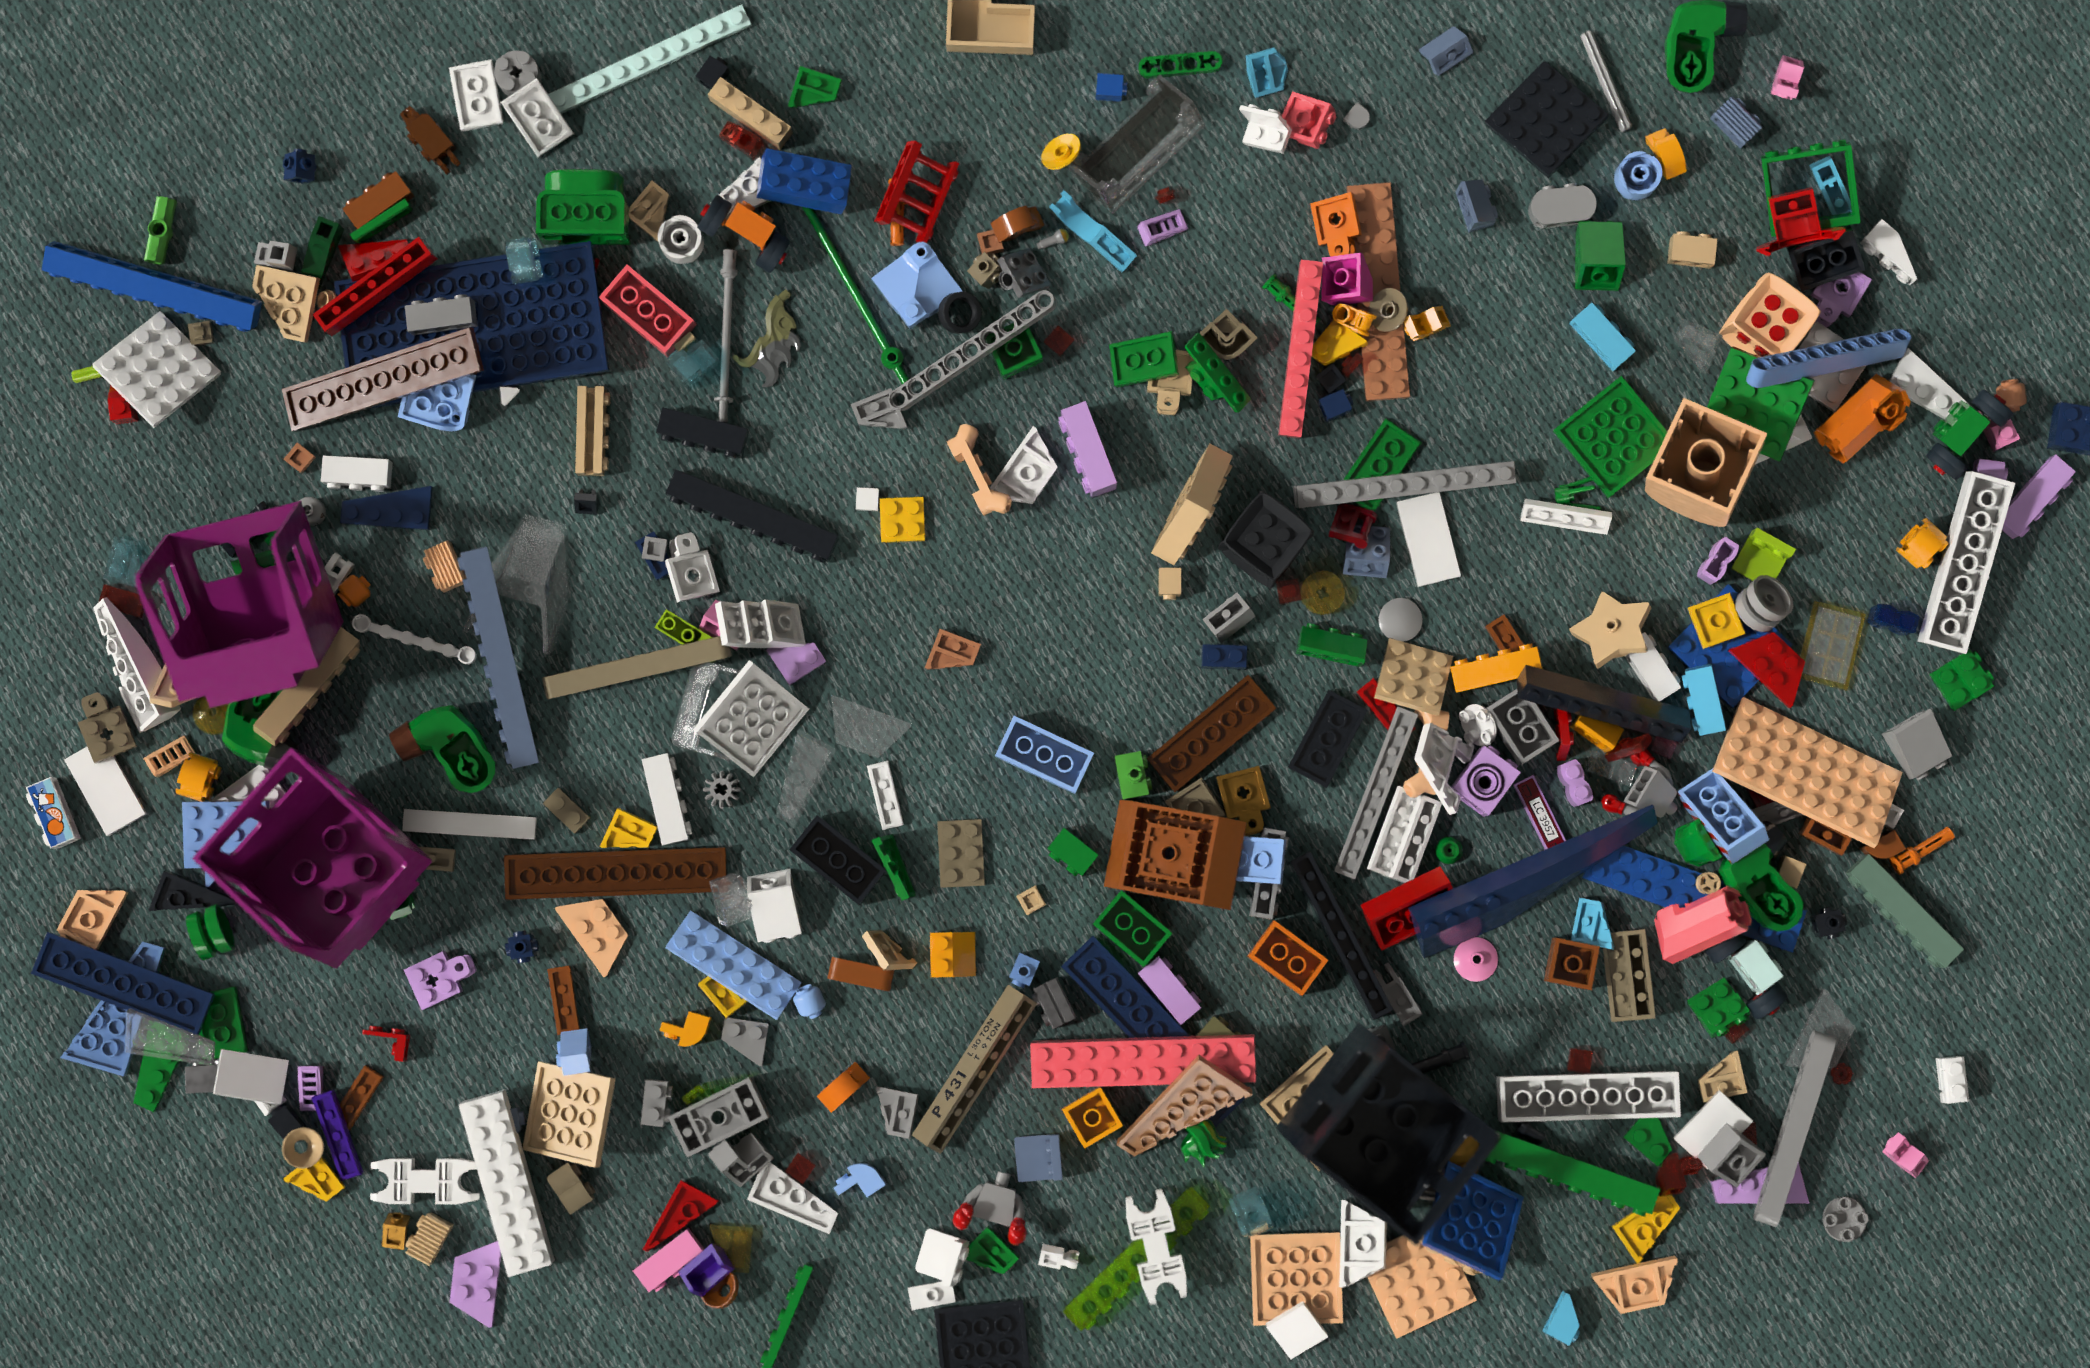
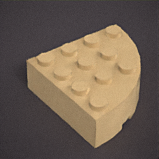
M1209 443L1198 461L1192 476L1190 475L1166 520L1167 523L1160 532L1151 552L1153 555L1172 565H1175L1179 558L1183 560L1188 551L1187 545H1193L1197 537L1195 533L1202 531L1206 524L1205 519H1210L1215 510V507L1212 505H1215L1220 498L1221 493L1218 490L1221 491L1227 481L1224 476L1227 477L1232 469L1230 461L1233 455Z

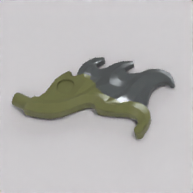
M786 289L778 296L775 295L770 302L765 316L767 333L765 336L759 337L750 355L744 359L733 355V360L741 367H753L765 375L766 382L762 384V387L765 388L771 387L777 382L779 366L782 362H786L787 368L790 367L791 346H796L797 352H799L801 347L799 338L790 332L791 329L795 330L797 328L795 321L783 307L784 302L791 296Z

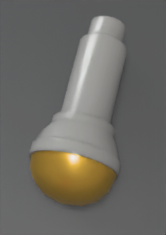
M1058 229L1054 235L1039 241L1036 245L1038 249H1044L1056 243L1064 244L1069 239L1068 232L1065 229Z

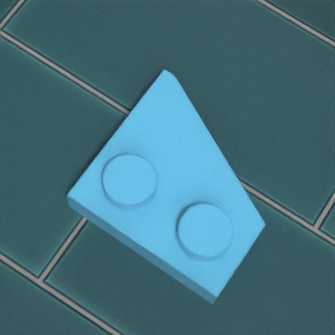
M1579 898L1571 941L1614 950V943L1603 902Z

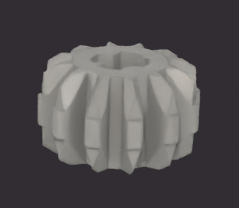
M720 771V778L715 773H712L711 776L714 781L705 780L710 785V788H703L704 792H710V794L705 796V799L710 800L714 797L711 805L715 806L719 801L721 809L724 808V801L731 807L733 804L730 798L732 797L734 800L739 799L738 796L733 794L734 792H741V788L733 787L739 783V780L735 779L730 782L733 777L732 773H729L726 778L724 771ZM718 785L727 786L725 795L717 794L716 789L719 790L717 788Z

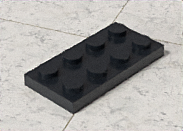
M1328 690L1287 768L1327 788L1368 710Z

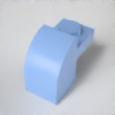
M855 1163L847 1167L851 1176L848 1177L845 1174L837 1179L836 1183L838 1185L834 1187V1190L840 1195L857 1183L866 1197H869L885 1186L886 1182L872 1165Z

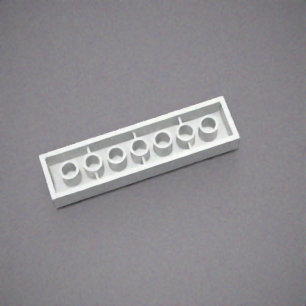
M1973 471L1965 473L1946 539L1949 544L1942 553L1918 642L1967 654L2015 487L2014 482Z
M1679 1072L1496 1076L1498 1121L1681 1117Z
M506 1089L462 1101L459 1104L460 1112L508 1277L552 1265L555 1259L520 1137L516 1132Z

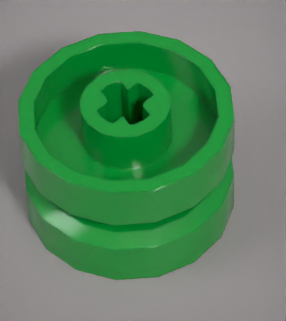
M219 904L206 908L204 914L197 911L186 916V926L190 940L196 953L202 960L215 957L217 950L220 953H226L235 949V939L229 920Z

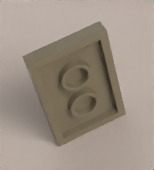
M982 819L937 821L940 888L985 886Z

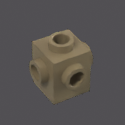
M983 252V254L978 255L974 259L973 265L967 272L981 286L990 289L993 284L999 282V275L1002 272L997 262L999 257L994 253L990 255Z

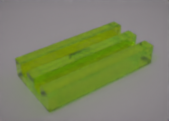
M705 1083L697 1085L683 1096V1101L687 1105L695 1101L694 1099L699 1098L702 1093L708 1091V1087Z

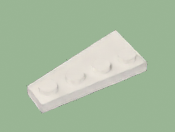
M771 1162L759 1171L747 1198L751 1202L827 1234H830L838 1215L836 1211Z

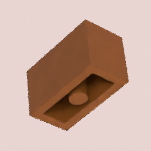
M1809 817L1806 818L1798 833L1843 856L1852 837Z

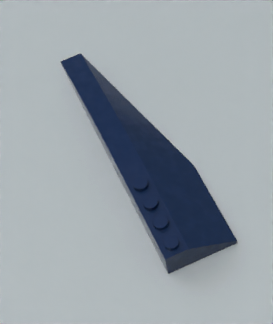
M1647 806L1409 907L1423 958L1500 927L1658 824L1654 806Z

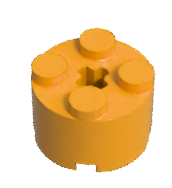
M1927 518L1921 520L1924 523L1922 526L1916 524L1900 541L1903 545L1901 548H1896V551L1915 568H1927L1934 560L1932 556L1937 551H1943L1949 544L1946 540L1947 536Z
M190 752L188 754L191 757L190 760L185 759L177 780L181 787L180 789L176 788V794L200 802L210 801L214 793V788H212L214 779L218 780L222 768L218 766L217 760Z

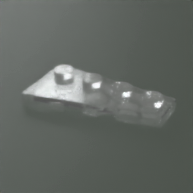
M800 729L797 731L776 813L777 818L794 827L798 824L837 751L836 748Z
M129 1008L126 1011L125 1053L210 1066L214 1063V1041Z

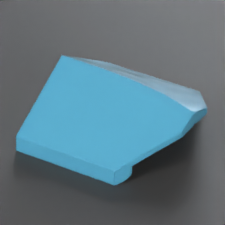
M1275 48L1246 55L1247 75L1255 98L1284 90L1288 69L1285 58Z

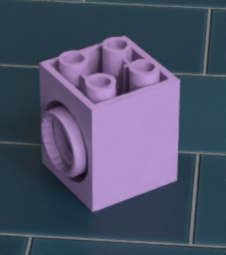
M1490 745L1489 747L1483 746L1477 750L1471 762L1466 765L1451 786L1461 797L1462 802L1483 817L1490 815L1521 773L1517 770L1518 766L1509 759L1503 760L1499 757L1500 752ZM1480 778H1483L1487 783L1485 789L1479 785Z

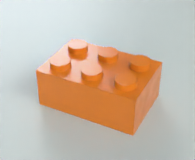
M1275 920L1271 922L1247 955L1248 958L1300 996L1304 995L1328 962L1327 958Z

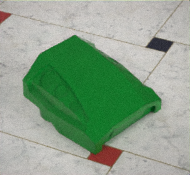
M1695 819L1676 829L1674 844L1685 862L1700 867L1722 858L1700 819Z

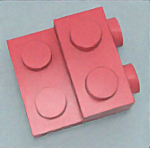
M1292 92L1281 117L1287 121V124L1292 129L1290 138L1297 140L1300 144L1318 149L1320 144L1323 145L1326 142V130L1328 125H1332L1335 122L1336 113L1330 103Z

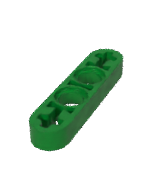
M1216 51L1151 56L1140 60L1138 71L1144 78L1214 73L1221 68L1222 57ZM1200 57H1203V62L1209 61L1210 57H1214V60L1218 61L1215 67H1211L1210 63H1204V68H1200ZM1187 59H1194L1197 62L1196 68L1188 69L1185 66ZM1168 60L1173 61L1176 65L1173 71L1165 70L1163 67L1164 62ZM1156 61H1160L1161 72H1157V68H1152L1149 73L1146 72V69H1142V67H1145V63H1149L1150 66H1157Z

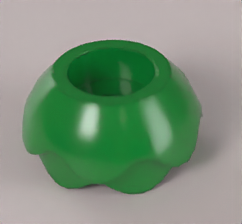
M1444 837L1439 840L1435 848V854L1440 862L1455 864L1462 857L1463 847L1456 838Z

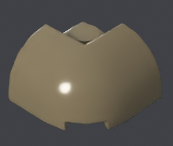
M1227 309L1200 332L1220 359L1226 360L1236 358L1257 340L1253 332L1243 322L1240 323Z

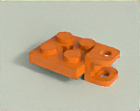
M1349 192L1310 203L1318 245L1321 247L1327 245L1330 257L1356 253L1353 238L1361 236L1362 233L1354 193ZM1335 214L1341 217V220L1337 225L1336 223L1331 222V219H1334Z

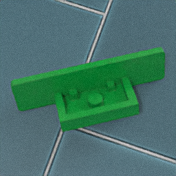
M1200 333L1195 334L1185 345V349L1194 361L1189 362L1185 368L1210 400L1224 397L1235 413L1240 412L1251 398Z

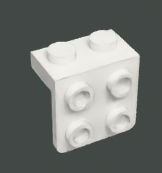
M928 1229L915 1267L916 1271L942 1280V1285L948 1287L956 1285L962 1277L963 1271L961 1268L963 1261L966 1260L969 1253V1241L934 1229Z

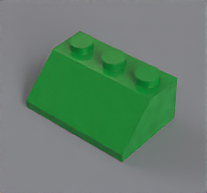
M1307 623V626L1301 627L1296 654L1361 667L1365 663L1367 639H1362L1363 635L1358 633H1350V636L1341 634V630L1329 628L1328 631L1320 630L1319 625Z

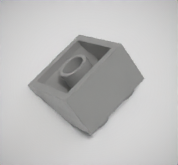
M1726 1123L1697 1157L1712 1173L1738 1187L1766 1154L1740 1131Z

